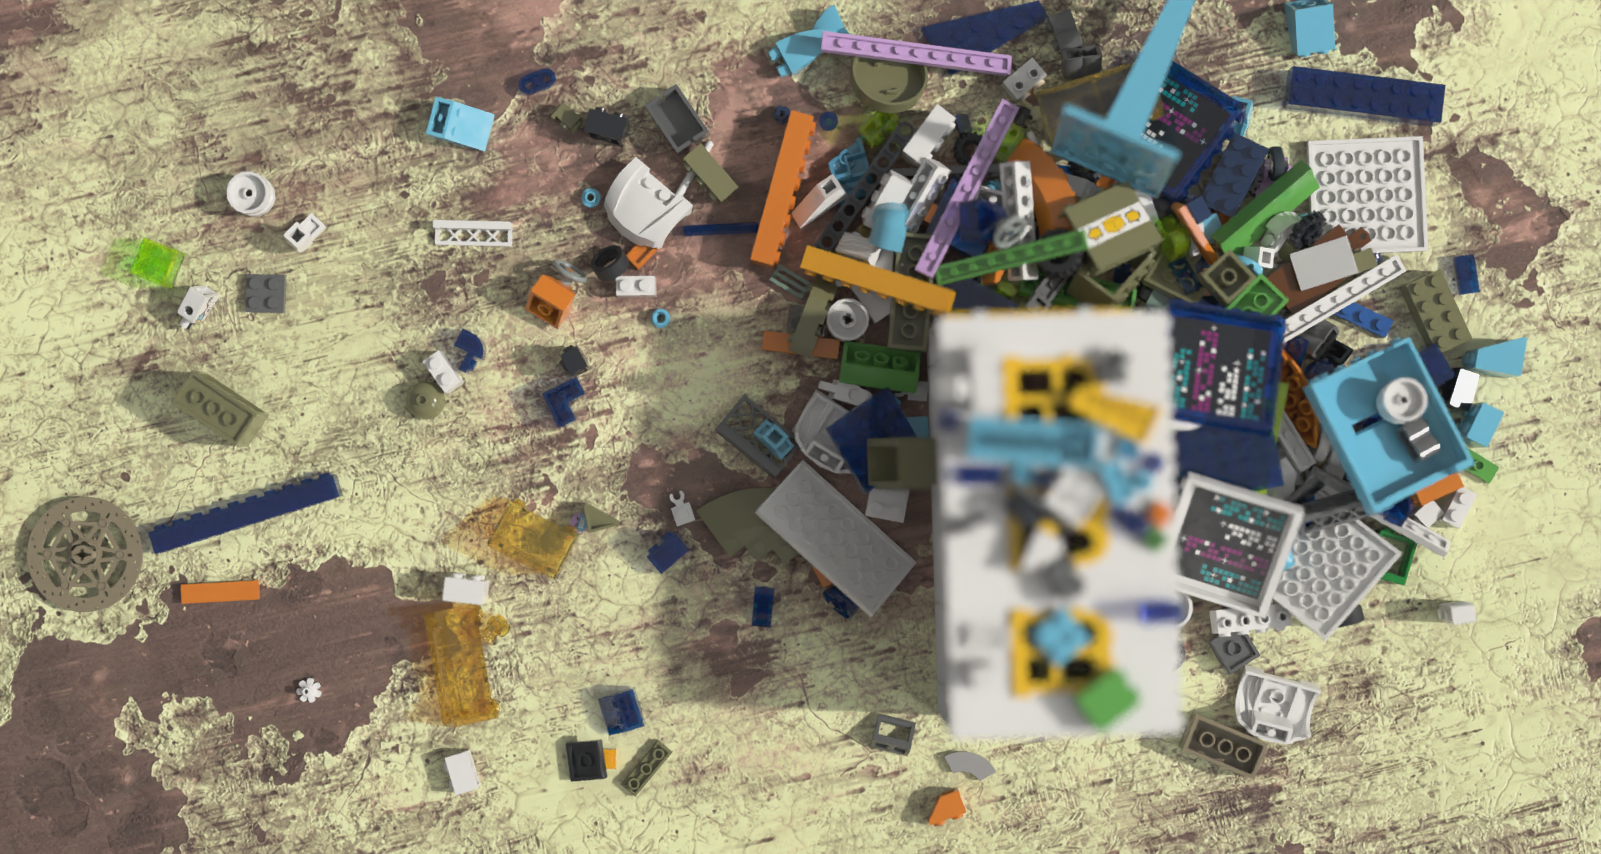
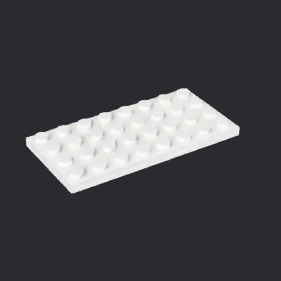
M804 460L797 465L755 512L870 617L874 615L917 563Z

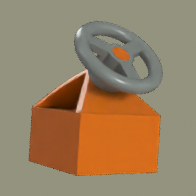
M554 260L552 263L553 267L560 273L557 278L542 274L530 290L525 307L526 311L556 329L560 327L570 312L575 293L571 288L572 282L584 283L587 281V276L580 269L563 260Z

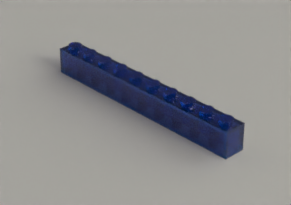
M323 473L319 475V479L312 481V478L301 480V484L294 486L293 483L282 486L283 490L278 492L275 489L264 492V496L257 498V495L245 498L246 502L240 504L238 501L228 503V507L221 509L220 506L209 509V513L202 515V512L190 515L191 519L184 521L183 518L172 521L173 525H157L153 527L154 531L148 532L154 554L168 552L343 497L337 474Z

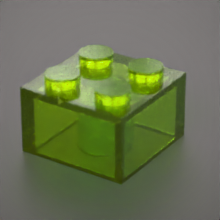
M143 237L129 273L172 289L186 254Z

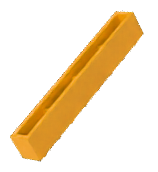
M808 245L800 266L807 275L816 277V274L823 276V280L834 282L835 279L841 281L840 285L852 288V285L859 287V291L867 294L873 291L877 293V297L888 300V297L896 299V303L906 305L908 302L914 304L913 308L924 311L927 308L932 310L931 314L940 317L943 314H950L956 293L952 290Z

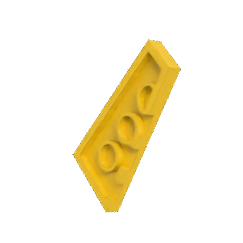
M1081 387L1076 389L1068 407L1141 445L1145 444L1163 408Z

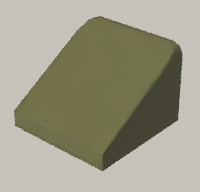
M1287 238L1278 251V256L1283 261L1288 262L1291 260L1290 254L1300 250L1295 248L1289 242V238Z

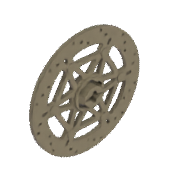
M96 497L71 498L51 507L35 524L27 546L28 569L38 590L55 605L75 612L98 611L120 601L135 585L143 563L142 539L133 520L117 505ZM80 511L99 513L101 517L98 522L73 521L71 514ZM60 521L63 528L51 548H44V542L49 531ZM111 522H114L121 530L127 544L126 549L119 548L109 529ZM78 526H93V529L85 537ZM70 528L76 532L79 539L73 540ZM100 528L101 532L99 534L98 540L95 541L94 539H92V536ZM66 533L70 545L58 548L59 542ZM105 533L113 548L101 546ZM83 541L88 542V543H87L88 545H81V544H83ZM68 551L67 558L56 556V552ZM85 552L91 555L86 557L83 555H79V553ZM102 552H111L114 553L115 556L103 558ZM45 559L51 561L62 581L59 587L47 575L43 563ZM57 560L69 563L65 575L59 567ZM113 561L107 574L104 575L101 563ZM119 561H126L127 564L123 575L111 588L107 581ZM74 567L78 570V573L70 581L69 578ZM97 568L100 581L92 574L91 570ZM85 572L92 580V583H77V580ZM72 587H96L99 595L84 598L70 595L69 592Z

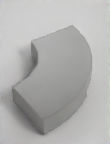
M956 751L944 755L953 774L960 771L969 772L981 781L996 772L990 762L972 752Z

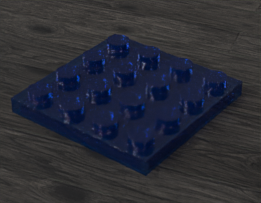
M889 387L881 389L825 428L863 494H867L875 488V486L868 485L867 439L918 438Z

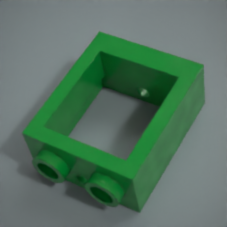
M1383 527L1382 530H1376L1375 533L1380 537H1386L1406 544L1398 574L1386 572L1381 577L1382 580L1405 586L1417 543L1404 535L1394 534L1395 530Z

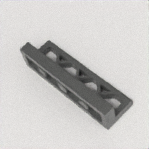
M1352 489L1299 504L1304 509V515L1298 529V534L1300 536L1369 516L1365 510L1356 513L1362 507V504L1355 490ZM1348 511L1343 517L1339 518L1342 512ZM1326 516H1331L1326 522H1321ZM1313 521L1308 527H1304L1305 522Z

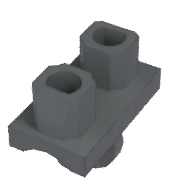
M1114 348L1106 355L1113 363L1109 368L1102 361H1099L1092 367L1094 374L1097 376L1095 381L1098 384H1104L1114 376L1110 380L1113 386L1117 382L1124 385L1127 383L1125 375L1129 373V370L1126 367L1121 371L1119 370L1132 358L1129 354L1124 355L1120 350Z

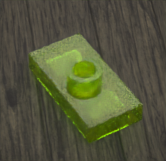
M1000 281L995 288L996 293L1009 300L1018 291L1014 289L1012 284L1006 281L1004 283Z

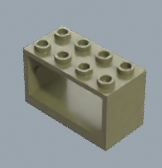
M1152 249L1126 261L1136 270L1114 295L1090 278L1091 273L1089 270L1093 267L1094 263L1089 258L1076 272L1066 293L1086 308L1117 309V305L1119 303L1122 304L1126 300L1128 293L1135 290L1140 279L1144 280L1149 269L1155 263L1153 258L1157 252Z
M192 370L171 402L235 446L248 447L269 416L268 413L209 374Z
M936 437L867 439L868 485L875 486V489L910 491L912 489L930 490V486H937Z

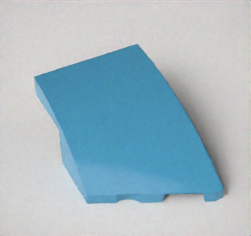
M861 137L857 138L854 144L848 149L845 148L839 156L833 158L828 163L831 175L833 174L848 196L869 168ZM870 173L867 175L866 181L869 184H874ZM857 190L855 197L858 200H863L866 197L865 190ZM846 199L839 203L840 206L843 205Z

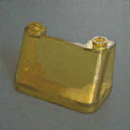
M511 499L493 530L487 545L548 577L557 578L561 574L581 533L577 532L578 529L570 524L559 526L527 510L526 502L521 499Z

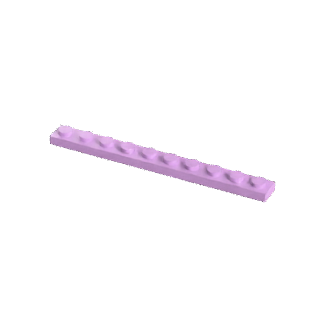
M828 31L822 32L820 52L1010 76L1011 55Z
M1004 99L1001 100L915 271L931 279L933 278L1020 107Z

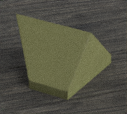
M589 503L584 505L589 533L617 526L621 522Z

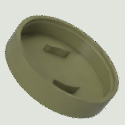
M855 56L850 70V83L856 96L868 107L884 113H899L915 106L922 98L928 82V70L925 65Z

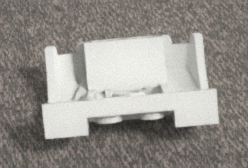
M635 157L619 173L610 186L605 198L604 207L609 221L621 235L639 246L646 245L660 249L674 226L691 213L693 205L679 193L675 195L649 173V167Z
M816 389L798 420L795 440L802 452L820 467L834 473L853 474L861 471L862 462L867 454V439L877 438L882 431L877 425L867 419H862Z
M1245 665L1239 680L1235 702L1238 722L1252 735L1269 742L1292 744L1293 741L1310 738V717L1321 689L1315 683L1304 680L1297 682L1264 673L1263 669Z

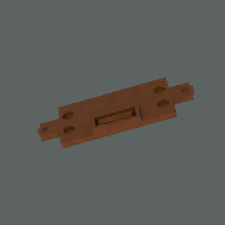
M1338 224L1307 248L1347 236L1351 250L1361 249L1372 240L1369 237L1368 231L1362 227L1348 236L1340 224ZM1361 234L1364 235V239L1360 238ZM1289 260L1266 278L1289 300L1284 306L1293 315L1317 301L1349 276L1301 291L1292 261Z

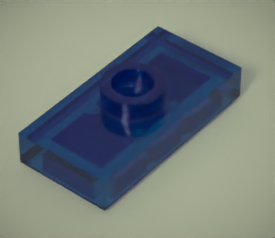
M1474 254L1454 257L1459 295L1480 292Z

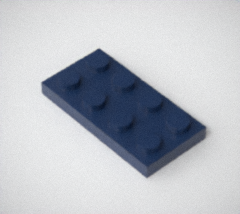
M1234 132L1202 194L1203 200H1205L1204 203H1207L1206 206L1230 218L1235 216L1269 148Z

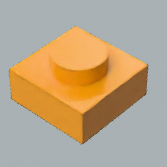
M603 748L606 769H616L617 749Z

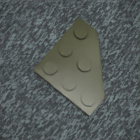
M1169 240L1144 278L1143 285L1194 310L1204 295L1203 287L1200 286L1197 280L1198 274L1194 264L1190 261L1188 249Z

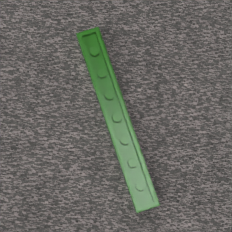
M1085 229L939 265L935 272L937 286L1089 249Z

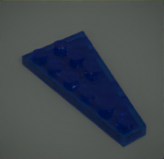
M1038 0L921 27V30L930 45L992 53L1046 20L1048 15ZM945 68L950 77L962 71Z

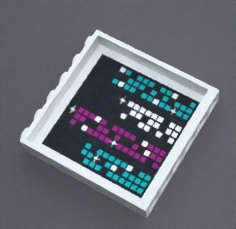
M1188 472L1187 478L1183 477L1180 484L1182 489L1181 495H1177L1174 502L1176 517H1173V526L1177 528L1174 547H1177L1178 557L1174 559L1175 568H1178V580H1175V589L1182 593L1266 618L1304 515L1303 507Z

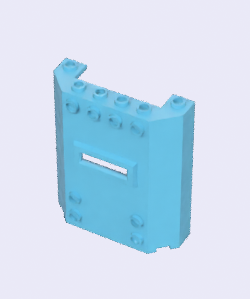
M1399 337L1390 342L1391 346L1379 352L1377 349L1366 353L1367 358L1362 360L1361 357L1349 361L1350 366L1345 368L1343 364L1333 369L1334 374L1329 375L1327 372L1308 381L1309 386L1303 388L1368 516L1377 514L1392 506L1393 503L1475 464L1410 337L1404 340ZM1400 378L1412 379L1424 388L1427 396V405L1420 417L1428 423L1430 434L1439 442L1440 451L1416 464L1409 457L1405 446L1401 443L1395 431L1404 424H1392L1383 419L1356 433L1351 426L1377 413L1376 398L1379 391L1385 385Z

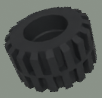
M1066 228L1049 229L1045 235L1042 234L1040 236V240L1072 231ZM1086 250L1070 253L1069 259L1060 265L1054 264L1049 258L1037 261V266L1044 273L1060 279H1063V277L1069 278L1071 277L1070 275L1076 274L1077 270L1081 268L1083 261L1086 260V257H1084Z

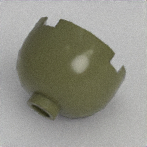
M419 382L412 386L406 397V404L410 413L416 418L423 420L439 416L444 410L446 403L442 389L431 382Z

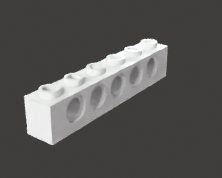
M1030 161L1001 163L1000 174L1004 218L1009 219L1013 216H1021L1026 221V229L1022 237L1008 248L1034 242L1036 239ZM1014 222L1012 225L1014 227L1020 226V222ZM1037 262L1008 269V281L1038 279Z

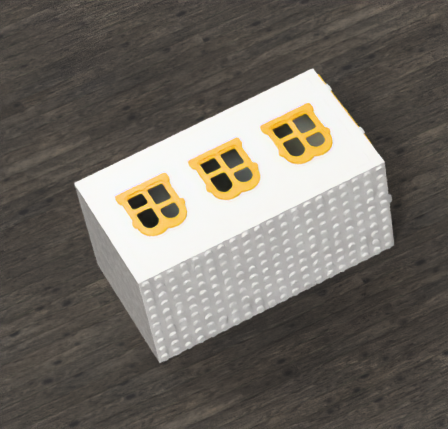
M1091 308L988 313L987 311H974L973 313L944 314L928 331L930 437H936L937 486H931L938 716L952 740L1180 733V727H1183V716L1180 715L1179 706H1182L1183 699L1182 694H1179L1182 676L1181 673H1178V664H1181V653L1177 652V643H1180V631H1177L1176 622L1180 621L1179 610H1176V601H1179V591L1175 589V580H1178V568H1175L1174 559H1177L1178 551L1177 547H1174L1177 528L1173 526V517H1176V506L1172 504V496H1175V484H1172V475L1175 474L1174 463H1171V455L1174 454V443L1170 442V434L1173 433V422L1170 421L1169 413H1172L1173 404L1172 400H1169V392L1172 391V381L1168 379V371H1171V359L1167 356V350H1170L1171 343L1170 338H1167L1170 319L1166 317V312H1136L1123 309ZM996 348V352L1001 353V365H997V371L1002 373V386H998L999 395L1003 394L1004 407H1000L999 412L974 413L970 349ZM1117 348L1124 355H1130L1132 359L1119 370L1121 371L1125 367L1129 370V373L1125 375L1127 383L1123 385L1117 382L1113 386L1110 380L1114 376L1104 384H1098L1095 381L1097 376L1094 374L1092 367L1099 361H1102L1109 368L1113 363L1106 355L1112 349ZM1064 368H1078L1083 370L1088 377L1086 389L1163 408L1145 444L1141 445L1138 443L1139 454L1132 460L1122 459L1117 453L1119 442L1129 438L1089 418L1086 425L1100 426L1097 468H1070L1104 493L1092 508L1089 517L1084 519L1079 527H1075V529H1085L1090 532L1094 541L1092 549L1084 555H1068V557H1073L1077 565L1074 568L1077 576L1081 575L1086 583V586L1083 587L1085 593L1062 604L1059 602L1042 564L1028 570L1019 568L1024 558L1022 533L1025 530L1001 506L1015 491L1004 480L1010 475L1009 471L1017 468L1018 463L967 459L971 416L1018 419V407L1020 404H1041L1043 406V421L1052 422V405L1054 403H1070L1074 395L1063 394L1061 371ZM1051 369L1053 374V393L1051 395H1019L1017 390L1018 370ZM936 375L968 378L970 391L967 394V399L935 397ZM1116 459L1120 460L1131 487V479L1137 472H1147L1153 479L1152 487L1147 492H1137L1132 487L1136 498L1119 506L1114 505L1098 468ZM1024 463L1026 466H1035V470L1038 471L1043 470L1045 467H1050L1055 485L1068 469L1067 466ZM1034 478L1033 485L1028 483L1022 484L1035 495H1048L1054 488V486L1043 487L1042 490H1037ZM1141 478L1139 480V484L1141 486H1144L1146 484V480L1144 478ZM1156 499L1174 512L1162 529H1159L1160 533L1168 537V542L1160 547L1159 552H1153L1151 547L1142 541L1143 537L1150 533L1152 527H1157L1143 516ZM986 515L987 522L978 528L963 534L949 536L948 527L969 525L968 517ZM1044 521L1036 530H1045L1047 534L1056 538V531L1065 528L1056 521ZM1061 607H1064L1075 621H1088L1094 625L1097 632L1095 641L1089 646L1081 647L1072 655L1090 656L1096 661L1098 670L1092 680L1086 682H1062L1060 666L1058 667L1051 659V682H1027V658L1049 656L1042 648L1026 647V623L1044 622ZM969 625L1012 630L1010 651L967 646ZM973 630V634L1007 637V634ZM972 638V642L1006 646V642ZM995 662L996 667L1000 666L1003 676L1002 679H999L1000 685L975 690L970 667ZM1114 667L1117 670L1121 669L1128 677L1126 682L1130 687L1133 685L1141 695L1138 698L1142 703L1101 734L1096 731L1072 697L1108 669Z

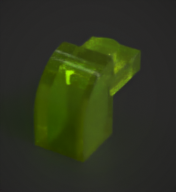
M1172 214L1156 221L1154 225L1164 239L1160 248L1170 262H1174L1187 255L1191 248V240L1185 226L1180 227Z

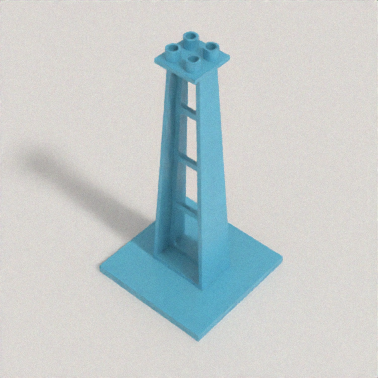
M1167 0L1106 121L1066 105L1050 153L1117 182L1129 181L1132 188L1158 198L1180 152L1144 138L1142 134L1195 0Z

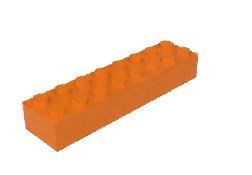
M791 110L750 259L752 264L774 269V265L779 264L781 252H778L780 246H784L786 234L783 233L784 228L788 229L791 220V215H788L789 210L794 209L796 202L794 192L799 191L801 184L799 174L804 173L806 165L804 155L809 154L811 147L809 137L814 136L816 122H813L814 116Z

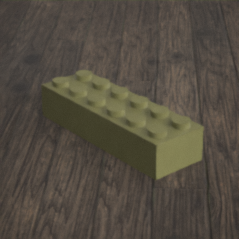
M906 232L902 252L895 251L894 272L933 284V278L931 279L915 271L932 235ZM891 297L886 349L925 353L927 351L930 309L925 308L924 311L913 308L914 304L907 302L906 305L896 303V299Z

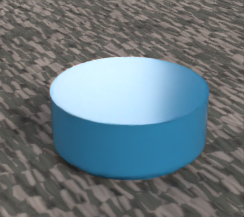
M1124 439L1119 442L1117 453L1122 459L1132 460L1139 454V445L1132 439Z

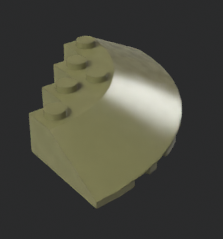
M760 487L735 491L718 497L696 510L730 557L745 545L757 561L772 549L784 564L799 554L797 550L755 513L777 488ZM805 559L811 568L814 567L807 559Z

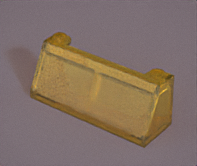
M469 604L423 613L443 726L459 727L499 718V704L491 698L478 624L481 618H483L482 608L478 604Z

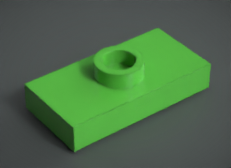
M1467 448L1475 464L1464 470L1490 484L1500 467Z

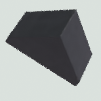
M1335 339L1328 346L1322 357L1334 367H1338L1345 363L1354 350Z

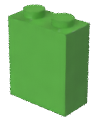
M1114 667L1108 669L1072 697L1096 731L1101 734L1142 703L1138 698L1141 695L1133 685L1130 687L1126 682L1128 679L1126 674L1121 669L1117 670Z

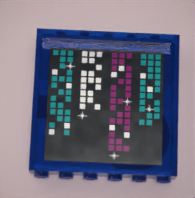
M1173 60L1170 63L1142 137L1180 152L1160 192L1161 195L1173 203H1179L1187 198L1190 187L1198 183L1202 171L1210 167L1213 156L1221 152L1225 140L1233 136L1234 128L1238 123L1241 124L1247 114L1244 104ZM1127 78L1098 115V118L1106 121Z
M1182 299L1169 300L1165 312L1166 317L1170 319V328L1167 329V338H1170L1171 343L1170 350H1167V356L1171 359V371H1168V379L1172 381V391L1169 392V400H1172L1173 404L1172 413H1169L1170 420L1270 436L1274 432L1287 319L1275 314L1269 316L1261 315L1257 311L1248 313L1242 312L1238 308L1224 309L1220 305L1205 306L1201 302L1187 303Z

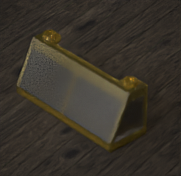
M1136 61L1035 92L1051 147L1066 105L1106 121ZM1160 94L1157 96L1149 117L1152 120L1165 116Z

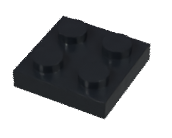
M602 739L565 743L571 782L607 778Z

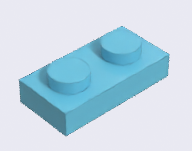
M1119 459L1098 467L1115 506L1136 498Z

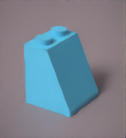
M1297 0L1284 3L1293 53L1299 57H1308L1311 53L1326 54L1329 53V50L1335 49L1334 14L1331 2L1328 0Z
M1527 338L1512 339L1466 351L1461 362L1463 368L1471 372L1505 378L1519 377L1522 374Z

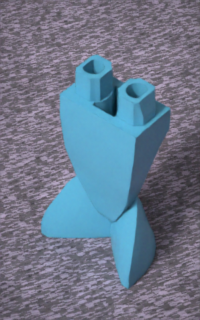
M835 5L830 6L823 12L815 23L813 30L786 37L776 42V46L768 51L772 62L779 58H782L784 64L776 67L781 78L790 74L794 76L801 72L822 53L820 50L823 31L849 34L842 23Z

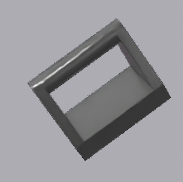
M879 713L870 747L908 756L911 750L916 723ZM881 722L910 729L907 741L878 734Z

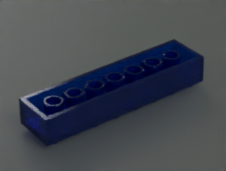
M1292 66L1287 71L1283 108L1434 127L1442 121L1446 85Z

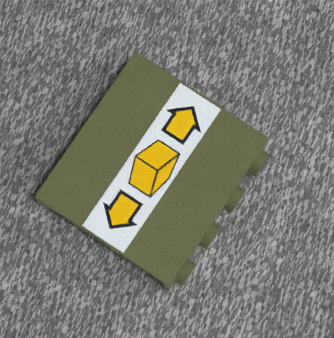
M1120 181L1110 186V189L1105 191L1103 188L1090 198L1085 196L1075 205L1070 203L1062 208L1063 211L1058 216L1059 219L1063 217L1068 218L1075 231L1085 229L1089 249L1085 250L1094 263L1093 267L1089 270L1092 277L1156 248L1163 241L1129 181L1120 183Z

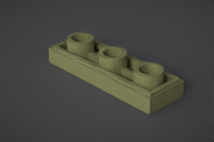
M657 740L621 785L636 797L673 751L660 740ZM645 765L649 766V767H650V770H649V771H645V770L643 769V766H645Z

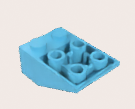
M435 97L426 134L430 138L485 152L495 115L455 101Z

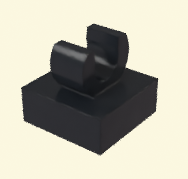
M1016 105L1020 108L1011 125L1027 129L1028 126L1025 125L1026 119H1033L1032 115H1030L1031 110L1027 107Z

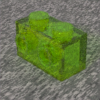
M876 111L858 129V136L871 149L875 145L879 146L884 141V136L888 132L892 133L898 126L899 117L896 113Z
M1011 123L993 160L999 163H1007L1008 158L1023 139H1026L1027 136L1023 135L1026 129Z

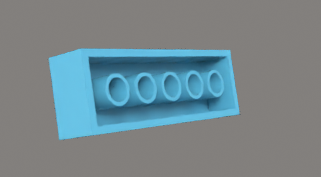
M971 416L967 459L1097 468L1100 426Z

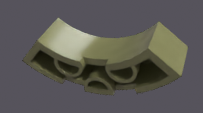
M817 276L815 283H810L807 291L810 295L795 332L791 331L787 341L791 343L789 351L810 359L838 288L834 282L823 280Z

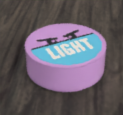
M577 513L572 516L570 525L574 531L583 532L588 529L584 513Z

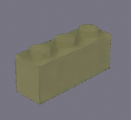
M701 143L681 159L684 162L682 166L688 173L692 172L696 176L695 181L700 187L704 186L709 191L707 195L713 202H722L738 188L736 183Z

